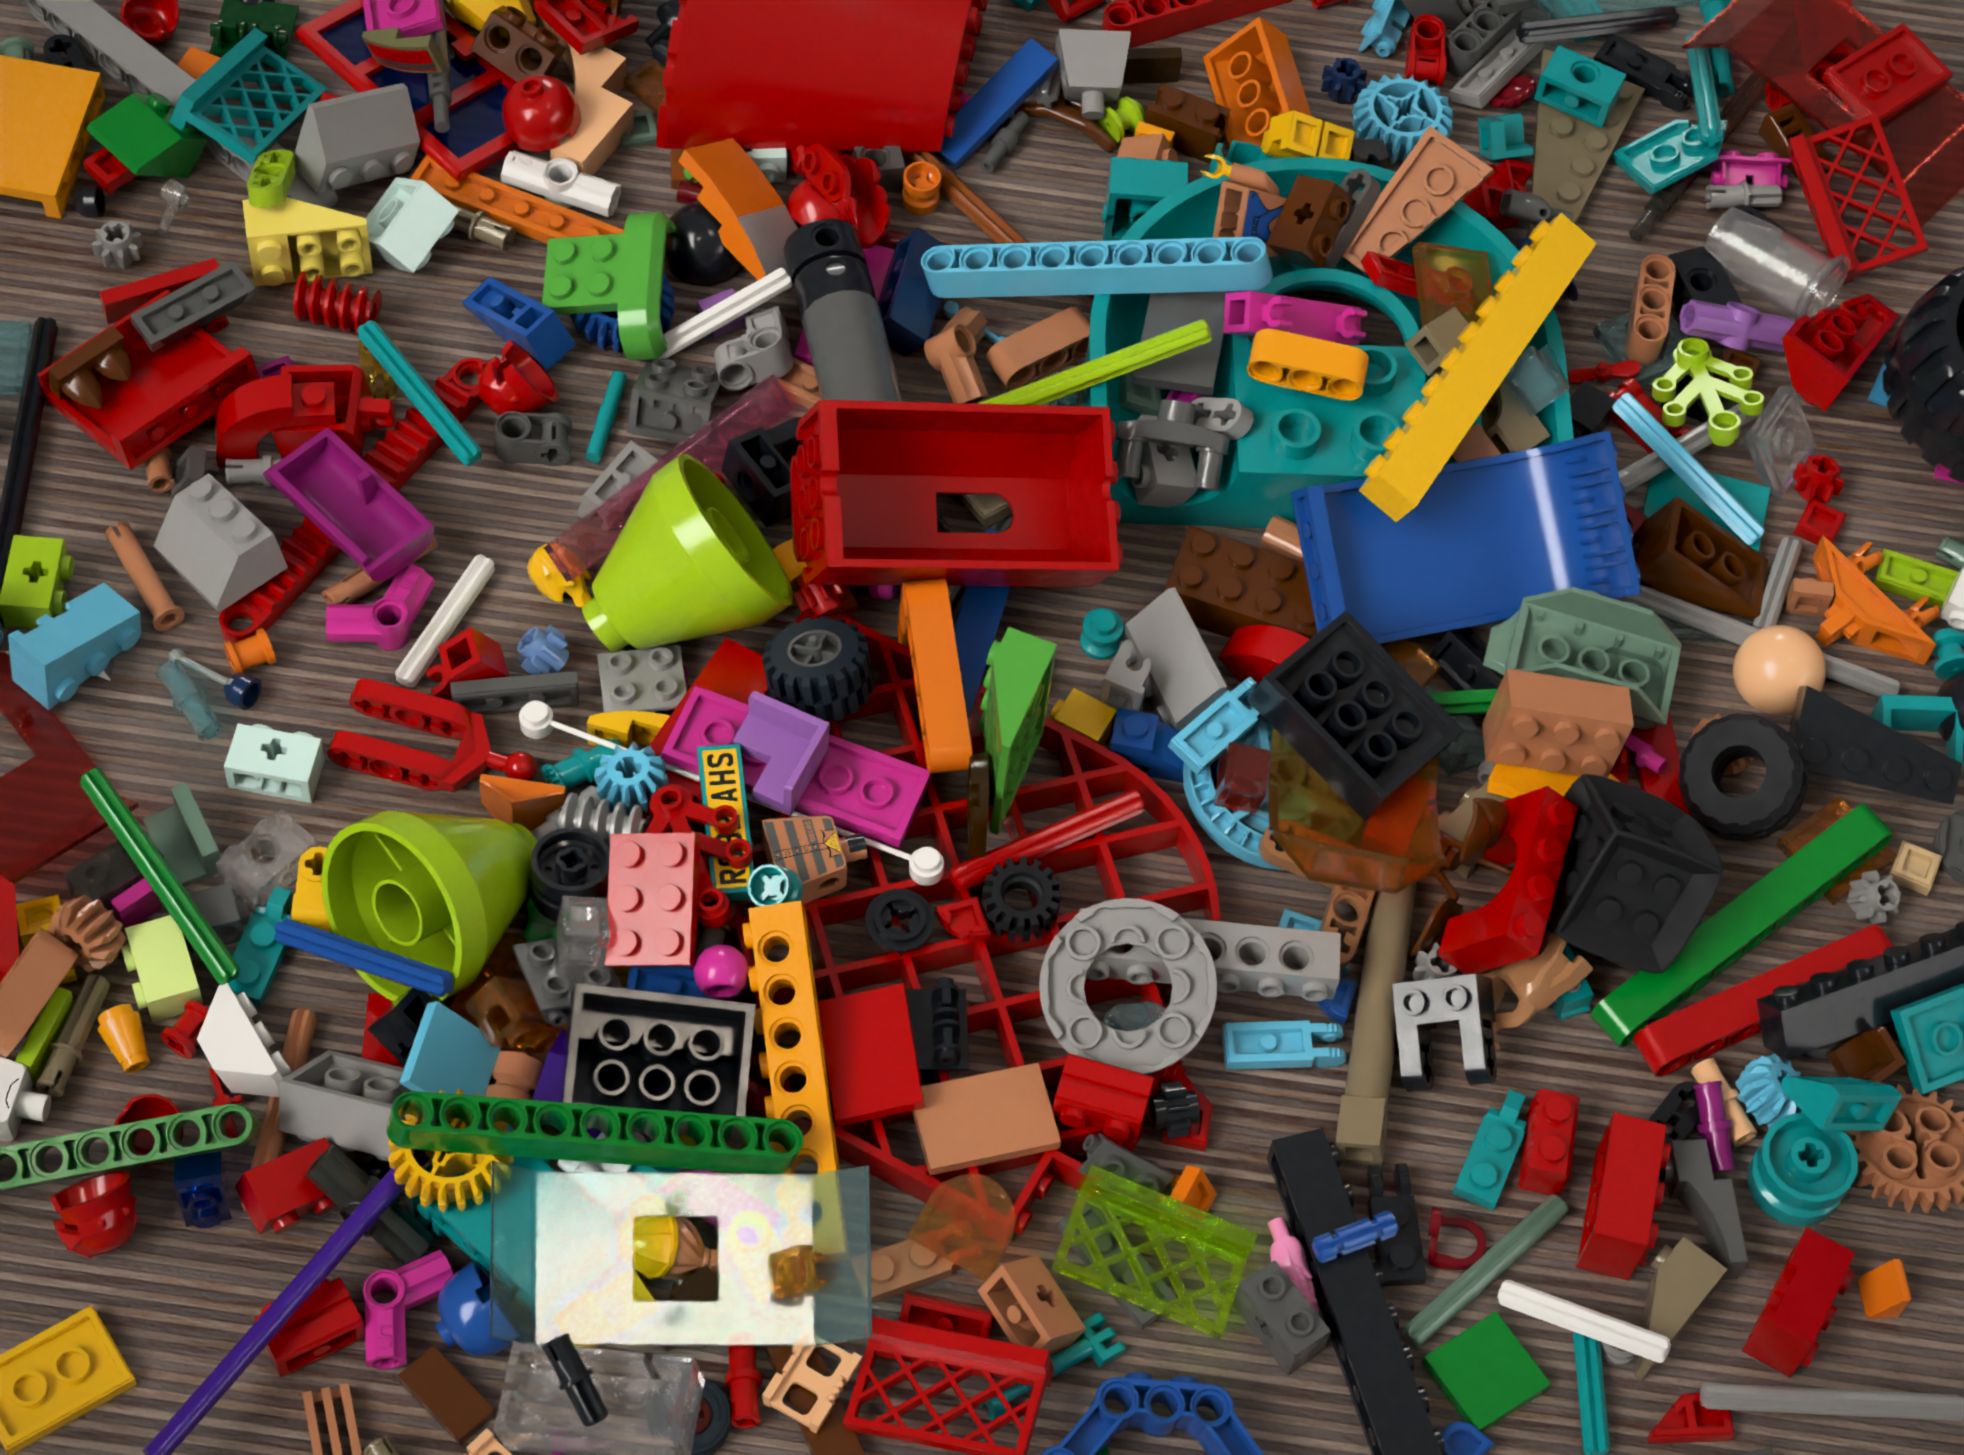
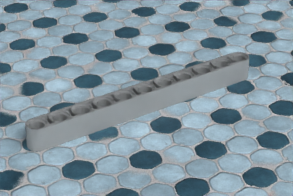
M22 0L26 9L37 20L57 35L64 34L73 37L78 43L82 54L131 93L150 95L152 92L161 94L172 102L171 107L175 109L181 93L196 81L93 0ZM204 115L214 123L223 124L220 116ZM231 117L234 125L249 126L246 118ZM196 128L208 140L203 149L244 181L248 182L255 163L253 165ZM239 137L241 141L254 148L256 146L253 138ZM276 142L267 151L286 149ZM296 170L287 195L288 198L329 209L338 203L334 190L317 194Z

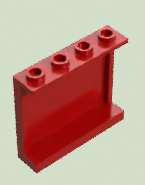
M168 289L37 374L48 403L130 470L217 413L223 400L234 390L251 381L260 379L252 354L241 346L234 352H231L200 327L152 353L132 325L130 315L170 294L171 292ZM114 326L124 337L125 351L130 358L132 366L130 380H112L102 374H98L96 378L100 383L103 393V407L101 409L82 405L68 396L59 400L49 388L48 369Z

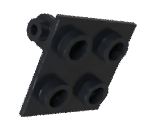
M950 977L937 979L936 985L932 989H906L919 1070L969 1071L966 989H959Z

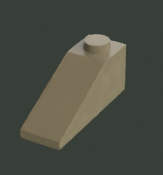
M1684 1236L1673 1249L1666 1244L1650 1265L1656 1269V1272L1648 1284L1642 1328L1667 1336L1670 1339V1344L1674 1342L1716 1289L1728 1270ZM1637 1355L1634 1376L1642 1382L1657 1362Z

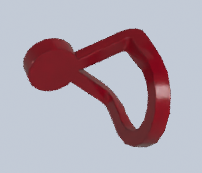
M1432 1207L1428 1236H1431L1428 1255L1430 1265L1435 1268L1448 1270L1469 1269L1486 1251V1238L1482 1229L1473 1221L1465 1218L1441 1216L1442 1208ZM1440 1225L1469 1230L1477 1240L1476 1251L1464 1259H1457L1437 1253L1436 1247Z

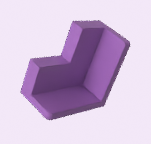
M752 691L748 698V715L733 739V744H740L741 753L767 764L752 790V799L791 816L828 751L830 723L757 691Z

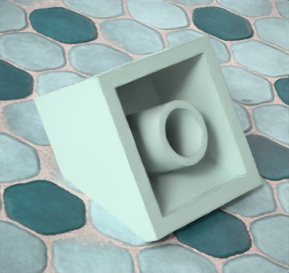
M396 177L366 217L370 252L398 270L414 273L415 270L421 269L429 261L432 255L430 250L437 240L444 238L452 230L455 223L453 219L459 210L425 181Z

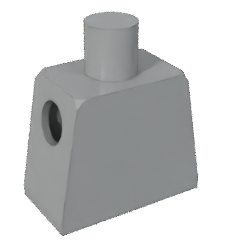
M1059 29L1055 41V51L1060 64L1058 68L1063 95L1067 100L1082 101L1083 118L1091 120L1103 118L1104 102L1118 100L1123 83L1131 31Z

